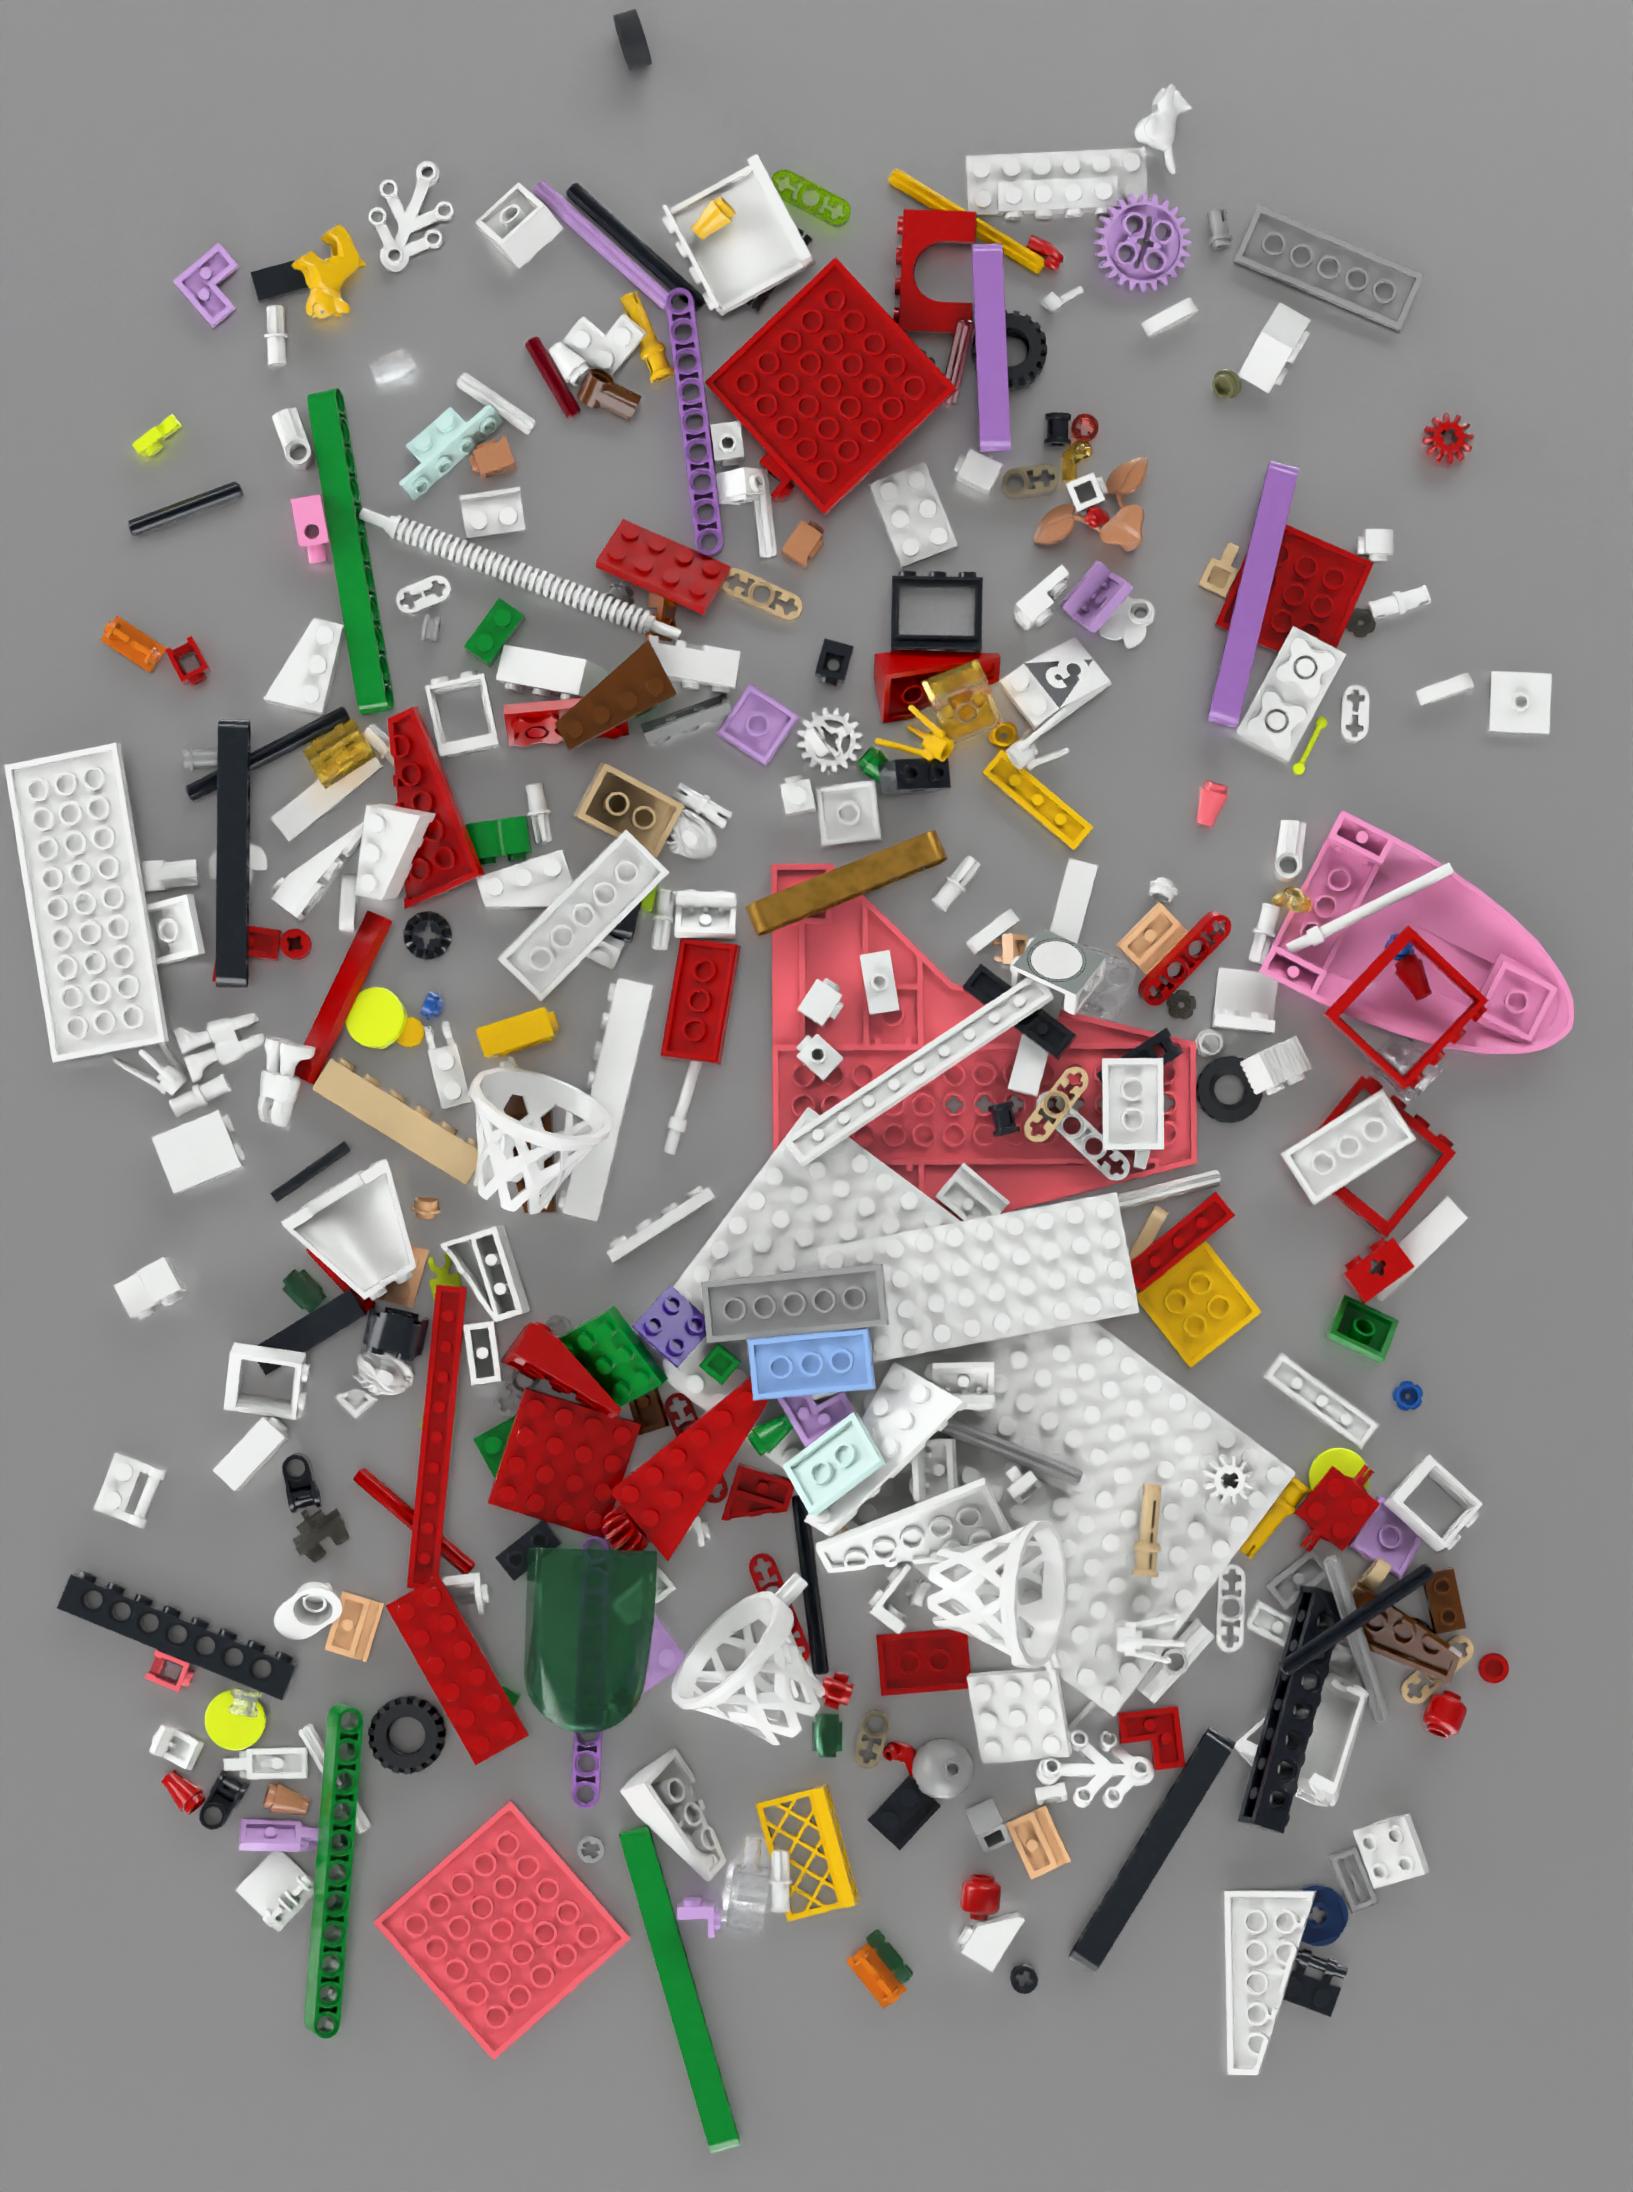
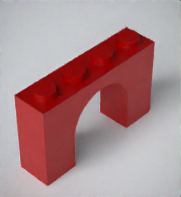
M904 209L903 216H898L897 234L902 235V247L896 248V265H901V277H895V295H900V307H894L893 319L906 333L954 334L958 319L966 318L973 321L972 303L934 301L922 294L915 281V267L922 253L934 245L944 243L976 244V212Z

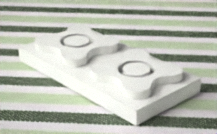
M1293 626L1236 733L1289 761L1347 654Z
M1383 1088L1281 1153V1156L1312 1204L1315 1205L1412 1143L1416 1138Z

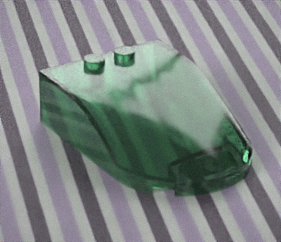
M528 1548L524 1679L533 1705L555 1726L576 1733L600 1732L620 1723L638 1704L646 1682L653 1634L657 1551Z

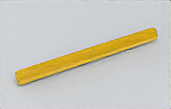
M894 169L888 179L889 184L932 210L966 211L899 169ZM977 217V238L987 244L1002 243L1003 254L1036 274L1042 271L1045 261L1043 257Z

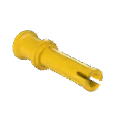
M634 291L622 296L620 302L627 316L647 333L639 345L642 349L640 351L641 360L646 361L652 375L650 377L651 383H657L675 374L674 367H670L664 353L666 350L665 345L662 342H658L638 292Z
M1294 1476L1240 1547V1550L1253 1559L1254 1555L1287 1515H1294L1296 1506L1312 1490Z

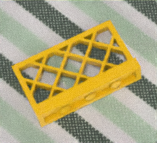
M828 1784L756 1803L770 1859L771 1853L776 1851L774 1841L779 1832L794 1841L788 1851L789 1863L802 1870L796 1883L790 1884L792 1889L790 1891V1900L795 1891L810 1900L804 1911L793 1913L790 1903L791 1911L785 1912L787 1922L839 1908L855 1906L860 1902ZM809 1796L812 1810L806 1818L792 1809L798 1799ZM792 1801L789 1807L782 1804L785 1802ZM776 1805L786 1811L779 1825L767 1819L766 1807ZM789 1814L804 1822L797 1837L782 1828ZM813 1815L815 1817L816 1823L811 1821ZM808 1825L819 1831L820 1840L816 1847L800 1839ZM770 1827L773 1828L774 1830H776V1831L774 1832L773 1836H772ZM797 1844L812 1852L805 1866L790 1858ZM821 1845L823 1846L824 1853L819 1850ZM816 1854L827 1860L828 1870L824 1877L808 1869ZM805 1873L820 1881L813 1896L798 1887ZM829 1874L831 1875L832 1882L827 1880ZM824 1884L835 1890L838 1902L826 1904L816 1898ZM813 1903L819 1905V1907L810 1909Z

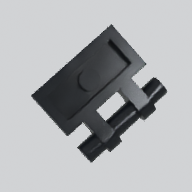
M1304 1948L1302 1951L1298 1950L1295 1959L1297 1964L1295 1970L1291 1972L1283 2000L1331 2017L1341 1990L1340 1987L1330 1984L1333 1976L1345 1979L1348 1968L1337 1964V1960L1331 1958L1325 1960L1314 1956L1310 1950ZM1307 1966L1323 1972L1320 1980L1304 1974Z

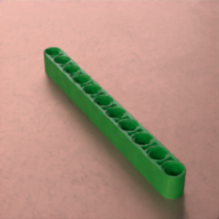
M335 388L308 394L307 405L356 701L361 715L365 716L393 710L394 697L365 522L359 518L362 504L345 402L340 389Z
M343 1703L334 1705L329 1710L327 1716L304 2012L306 2028L324 2039L336 2035L340 2027L363 1733V1716L361 1712ZM349 1712V1722L342 1726L341 1718L345 1713ZM343 1743H347L346 1753L339 1756V1747ZM344 1773L345 1781L337 1787V1777ZM342 1803L343 1810L339 1816L335 1817L334 1809L338 1804ZM340 1834L339 1844L332 1847L333 1837ZM337 1864L338 1871L336 1875L329 1877L331 1867ZM335 1894V1903L327 1908L328 1898ZM333 1925V1933L328 1938H325L326 1928ZM331 1955L330 1964L326 1968H322L324 1958ZM329 1986L328 1994L324 1998H320L321 1989ZM326 2016L325 2025L318 2029L319 2019Z
M648 1825L619 1833L621 1845L710 2152L713 2154L740 2146L738 2131L650 1828Z

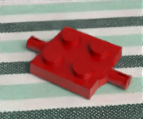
M1364 1464L1354 1478L1345 1476L1334 1466H1331L1294 1512L1306 1522L1311 1530L1300 1544L1303 1548L1307 1546L1305 1550L1309 1553L1320 1539L1331 1542L1343 1552L1379 1507L1380 1503L1372 1498L1363 1487L1371 1475L1375 1473Z

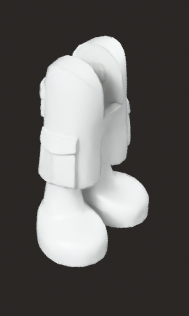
M256 1013L230 1019L229 1017L209 1022L207 1023V1030L202 1032L190 1033L184 1028L173 1030L182 1055L202 1045L214 1043V1048L184 1057L193 1083L202 1079L203 1070L209 1064L218 1060L222 1065H226L238 1060L244 1053L265 1043L264 1033L251 1035L242 1040L239 1032L240 1029L248 1028L259 1022Z
M266 1037L264 1048L267 1054V1069L261 1071V1095L259 1096L257 1107L259 1119L267 1123L272 1122L277 1126L286 1127L289 1124L294 1102L298 1097L297 1094L301 1084L300 1077L294 1076L295 1068L299 1061L311 1059L315 1054L316 1048L293 1043L294 1041L284 1038Z

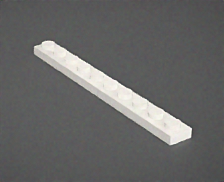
M1027 977L785 1139V1144L802 1167L1053 1000V994L1046 985Z

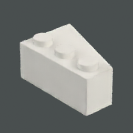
M313 618L263 698L265 702L320 716L326 715L345 636L344 625Z
M650 635L649 641L671 682L682 683L681 688L699 690V686L711 687V692L718 694H729V690L736 691L741 659L740 651L708 645L686 644V641L676 640V642L659 640V636Z
M504 645L496 680L506 684L505 689L522 693L523 689L533 691L532 694L536 696L550 698V695L560 697V700L585 697L606 678L607 670L585 659Z
M387 804L366 805L355 895L377 900L398 898L413 865L411 863L417 849L421 847L424 841V833L429 823L433 821L435 813Z
M562 849L476 878L487 909H547L573 883Z
M504 1225L495 1226L440 1244L457 1266L456 1268L459 1273L464 1276L472 1287L474 1294L494 1322L531 1312Z

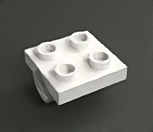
M1410 1813L1402 1816H1391L1353 1831L1373 1889L1430 1872Z

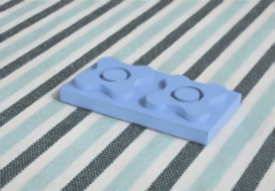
M870 1327L747 1339L753 1401L876 1389Z

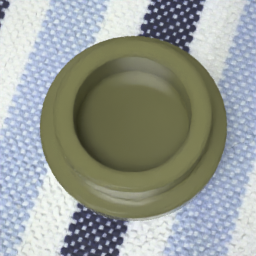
M1221 369L1215 374L1212 387L1219 397L1233 398L1240 393L1242 383L1239 376L1233 370Z

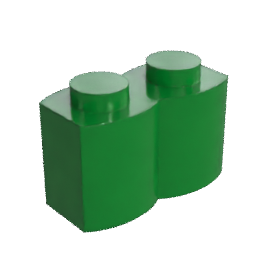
M526 816L466 824L481 866L496 864V858L508 857V862L525 860V854L532 853Z

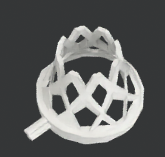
M508 1057L506 1062L501 1061L500 1068L479 1072L472 1081L467 1094L475 1102L478 1159L473 1185L478 1186V1194L485 1200L490 1199L498 1190L501 1208L515 1212L527 1201L529 1214L540 1213L543 1208L547 1209L554 1194L574 1167L598 1143L608 1138L612 1123L609 1113L594 1098L570 1084L545 1074L520 1069L512 1057ZM512 1094L523 1096L528 1115L520 1121L510 1117L503 1110ZM555 1106H559L566 1110L565 1130L557 1133L545 1131L541 1118ZM573 1115L584 1119V1121L573 1125ZM592 1128V1131L589 1135H581L582 1133ZM526 1142L531 1144V1150H529ZM516 1146L519 1155L514 1157L513 1148ZM560 1151L559 1161L544 1168V1161ZM524 1178L525 1188L511 1198L508 1182L513 1181L517 1183Z
M1031 1521L1027 1526L993 1540L940 1549L936 1553L937 1559L943 1562L930 1567L928 1580L943 1588V1590L927 1597L928 1609L940 1615L933 1618L932 1622L936 1626L976 1637L1010 1655L1011 1664L1016 1667L1039 1668L1043 1665V1667H1046L1047 1672H1053L1054 1668L1061 1667L1056 1645L1064 1620L1067 1594L1066 1562L1060 1535L1050 1521ZM1032 1536H1034V1538H1035L1037 1541H1029V1540H1030V1538H1031ZM1027 1546H1040L1041 1550L1022 1563ZM1042 1562L1043 1576L1033 1571ZM999 1568L1003 1569V1573L998 1574L996 1570ZM953 1570L954 1579L957 1581L952 1582L943 1574ZM1024 1577L1042 1585V1598L1026 1605H1022L1017 1599L1018 1582ZM986 1596L993 1602L985 1605L981 1598ZM953 1598L951 1603L952 1607L961 1614L954 1612L947 1606L943 1605L942 1602H945ZM1018 1618L1033 1631L1031 1638H1020Z
M794 1572L776 1594H773L771 1591H761L742 1599L720 1615L695 1641L679 1665L672 1683L673 1701L684 1710L693 1709L729 1720L772 1745L781 1744L782 1739L778 1734L791 1738L797 1735L802 1729L796 1712L814 1717L820 1708L816 1695L819 1697L825 1695L824 1687L802 1657L791 1632L794 1616L793 1611L788 1606L805 1589L808 1583ZM759 1619L767 1626V1629L757 1644L753 1622ZM743 1628L744 1639L730 1636ZM722 1643L745 1649V1661L737 1670H725L717 1653V1649ZM711 1657L716 1671H702ZM766 1672L774 1673V1682L768 1681ZM696 1681L721 1683L706 1693L695 1685ZM798 1683L801 1685L806 1703L794 1700L800 1694ZM744 1688L745 1694H740L738 1690ZM694 1691H695L700 1697H694ZM780 1711H784L788 1724L775 1722L781 1715Z

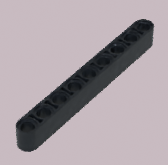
M219 719L217 987L247 988L249 982L250 719Z
M1211 1727L1207 1729L1069 1953L1068 1959L1089 1972L1096 1973L1236 1744L1234 1741Z

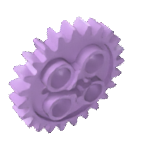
M1140 193L1137 201L1133 194H1129L1127 198L1128 204L1122 199H1117L1118 209L1108 206L1107 210L1111 216L1109 218L1100 216L1099 219L1105 226L1104 228H1095V231L1102 236L1101 239L1093 241L1094 244L1101 245V250L1094 253V255L1104 257L1105 260L1100 263L1099 267L1110 268L1106 274L1107 278L1117 275L1116 285L1121 286L1127 281V290H1133L1136 283L1140 292L1145 291L1146 284H1148L1151 290H1157V281L1166 286L1168 285L1166 276L1177 278L1178 276L1174 268L1185 267L1180 258L1189 257L1190 254L1183 250V246L1190 245L1191 241L1183 239V235L1190 232V229L1181 228L1180 225L1186 218L1175 217L1179 209L1178 207L1167 209L1169 205L1168 199H1163L1158 204V195L1152 194L1148 201L1146 193ZM1133 215L1138 220V227L1135 231L1130 232L1127 229L1126 221ZM1150 216L1151 221L1146 228V218ZM1162 223L1166 228V235L1163 239L1158 240L1154 232L1156 226ZM1138 238L1148 241L1147 246L1141 247L1140 244H1137ZM1122 245H1127L1130 249V256L1126 261H1121L1118 256V251ZM1151 253H1155L1158 257V264L1154 269H1150L1146 263L1147 257ZM1137 258H1138V264H1139V265H1138V268L1135 269V268H1134V262H1135V261L1137 260Z

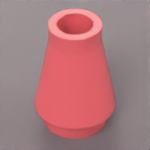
M1205 780L1204 786H1200L1196 822L1207 826H1214L1215 820L1229 796L1226 794L1228 786Z

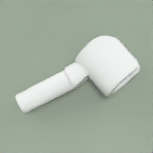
M1079 286L1063 294L1060 298L1051 292L1044 298L1041 305L1049 313L1054 314L1064 303L1083 293L1084 290Z

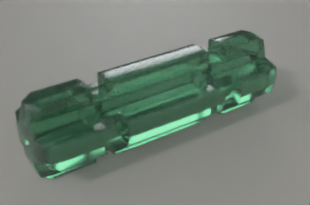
M874 1930L866 1937L867 1942L872 1948L877 1950V1955L889 1970L895 1972L894 1976L901 1984L907 1982L913 1976V1971L907 1964H903L904 1960L889 1942L886 1943V1938L880 1930Z

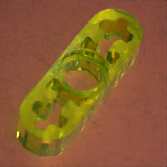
M781 169L773 174L771 179L782 200L834 227L843 226L849 221L851 209L845 199L790 170ZM785 177H788L789 184L796 189L798 183H801L803 186L797 193V199L792 198L794 191L789 188L780 191L779 184L776 181L778 179L783 181ZM808 190L816 191L820 197L818 203L814 206L805 205L802 201L804 192ZM827 197L829 198L827 205L835 209L838 205H841L845 216H838L836 219H833L832 212L824 207L823 213L818 212V210L821 209L824 204V198Z

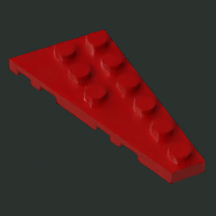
M418 706L411 707L388 718L390 752L394 757L395 767L393 786H396L398 803H395V806L436 814L433 821L429 823L423 836L424 841L421 847L417 849L411 862L413 865L405 880L406 898H404V909L414 907L485 874Z
M751 1376L610 1491L667 1561L672 1557L770 1399L753 1401Z

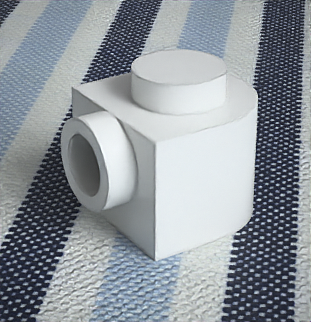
M1363 530L1361 536H1357L1356 553L1361 554V556H1369V561H1387V556L1393 555L1394 530Z

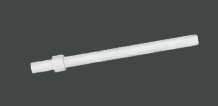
M1447 863L1319 928L1315 926L1307 930V934L1289 942L1286 946L1291 954H1295L1312 944L1315 947L1325 942L1324 938L1454 874L1450 863Z
M690 1061L674 1116H670L667 1126L670 1130L663 1150L665 1153L675 1155L681 1132H685L688 1122L685 1119L702 1062Z

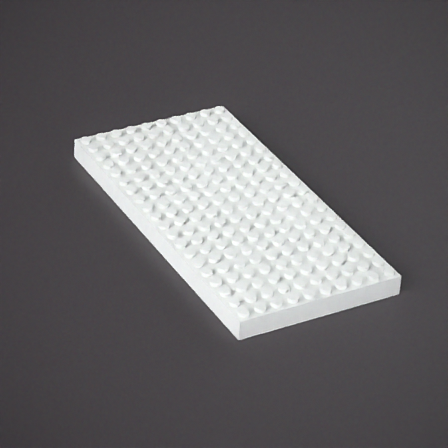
M807 1107L673 1287L704 1315L701 1282L820 1270L817 1248L960 1222V1220L849 1137L802 1167L785 1144V1139L820 1116ZM1095 1321L874 1362L876 1389L845 1392L861 1419L894 1361L932 1383L933 1363L994 1362L995 1408L981 1412L971 1409L958 1410L951 1418L1080 1469L1083 1472L1079 1484L1075 1486L956 1438L958 1487L985 1477L1012 1531L1027 1526L1031 1521L1040 1520L1050 1521L1058 1531L1066 1562L1067 1587L1064 1620L1056 1645L1061 1662V1667L1058 1668L1059 1676L1113 1717L1155 1662L1154 1660L1137 1656H1125V1652H1117V1628L1125 1627V1622H1138L1165 1615L1179 1614V1619L1136 1629V1631H1142V1638L1172 1640L1297 1473ZM639 1333L637 1334L639 1340L668 1377L666 1382L706 1412L751 1376L747 1339L719 1342L741 1361L739 1366L721 1385L699 1367L700 1363L718 1342L707 1343V1337H705L679 1367L676 1368ZM837 1393L816 1399L814 1401L816 1405H818L823 1401L829 1399L830 1397L836 1395ZM777 1398L770 1399L753 1428L782 1414L786 1415ZM794 1428L770 1454L766 1452L764 1455L784 1469L783 1465L803 1451L805 1446ZM936 1431L929 1439H949L954 1437ZM746 1437L745 1441L751 1445L748 1438ZM1221 1454L1226 1456L1227 1464H1230L1233 1454L1237 1455L1236 1467L1246 1460L1249 1464L1242 1472L1254 1471L1255 1474L1253 1477L1245 1478L1246 1482H1251L1255 1485L1253 1489L1247 1487L1242 1489L1248 1494V1499L1245 1500L1239 1493L1236 1494L1238 1505L1235 1506L1232 1504L1230 1496L1227 1498V1503L1224 1506L1221 1505L1220 1498L1222 1493L1212 1500L1209 1495L1216 1488L1204 1489L1203 1487L1204 1483L1213 1481L1212 1478L1203 1476V1472L1209 1471L1214 1473L1215 1469L1209 1465V1462L1213 1460L1218 1466H1221L1222 1464L1219 1459ZM908 1463L894 1478L889 1477L879 1487L880 1491L873 1498L869 1497L858 1508V1513L851 1520L858 1526L920 1503L914 1502L913 1495L910 1494L909 1481L913 1477L912 1465ZM1014 1466L1017 1467L1023 1476L1031 1470L1043 1485V1487L1020 1505L1006 1490L1014 1484L1006 1475V1472ZM1234 1472L1231 1475L1227 1473L1222 1475L1221 1478L1224 1481L1221 1484L1223 1487L1226 1485L1233 1487L1236 1484V1481L1233 1480V1478H1237ZM1143 1483L1163 1485L1157 1543H1160L1161 1551L1157 1552L1156 1571L1159 1573L1158 1577L1131 1575V1570L1135 1568L1136 1550L1133 1549L1135 1541L1139 1540ZM1032 1536L1029 1541L1037 1540L1034 1538V1536ZM1027 1546L1022 1563L1041 1550L1040 1546ZM908 1561L910 1565L926 1577L929 1576L930 1567L941 1563L914 1564L913 1561ZM1043 1562L1033 1569L1034 1572L1043 1576ZM999 1568L998 1570H996V1572L998 1574L1003 1573V1569ZM953 1570L943 1574L952 1582L957 1581L954 1579ZM1026 1577L1018 1582L1017 1599L1022 1605L1042 1598V1585ZM986 1596L981 1598L985 1605L993 1602ZM1018 1618L1020 1638H1031L1033 1631ZM1142 1645V1649L1137 1650L1160 1655L1166 1646Z

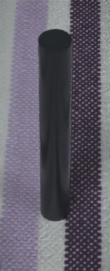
M343 1141L271 1192V1196L278 1203L349 1153L351 1149Z

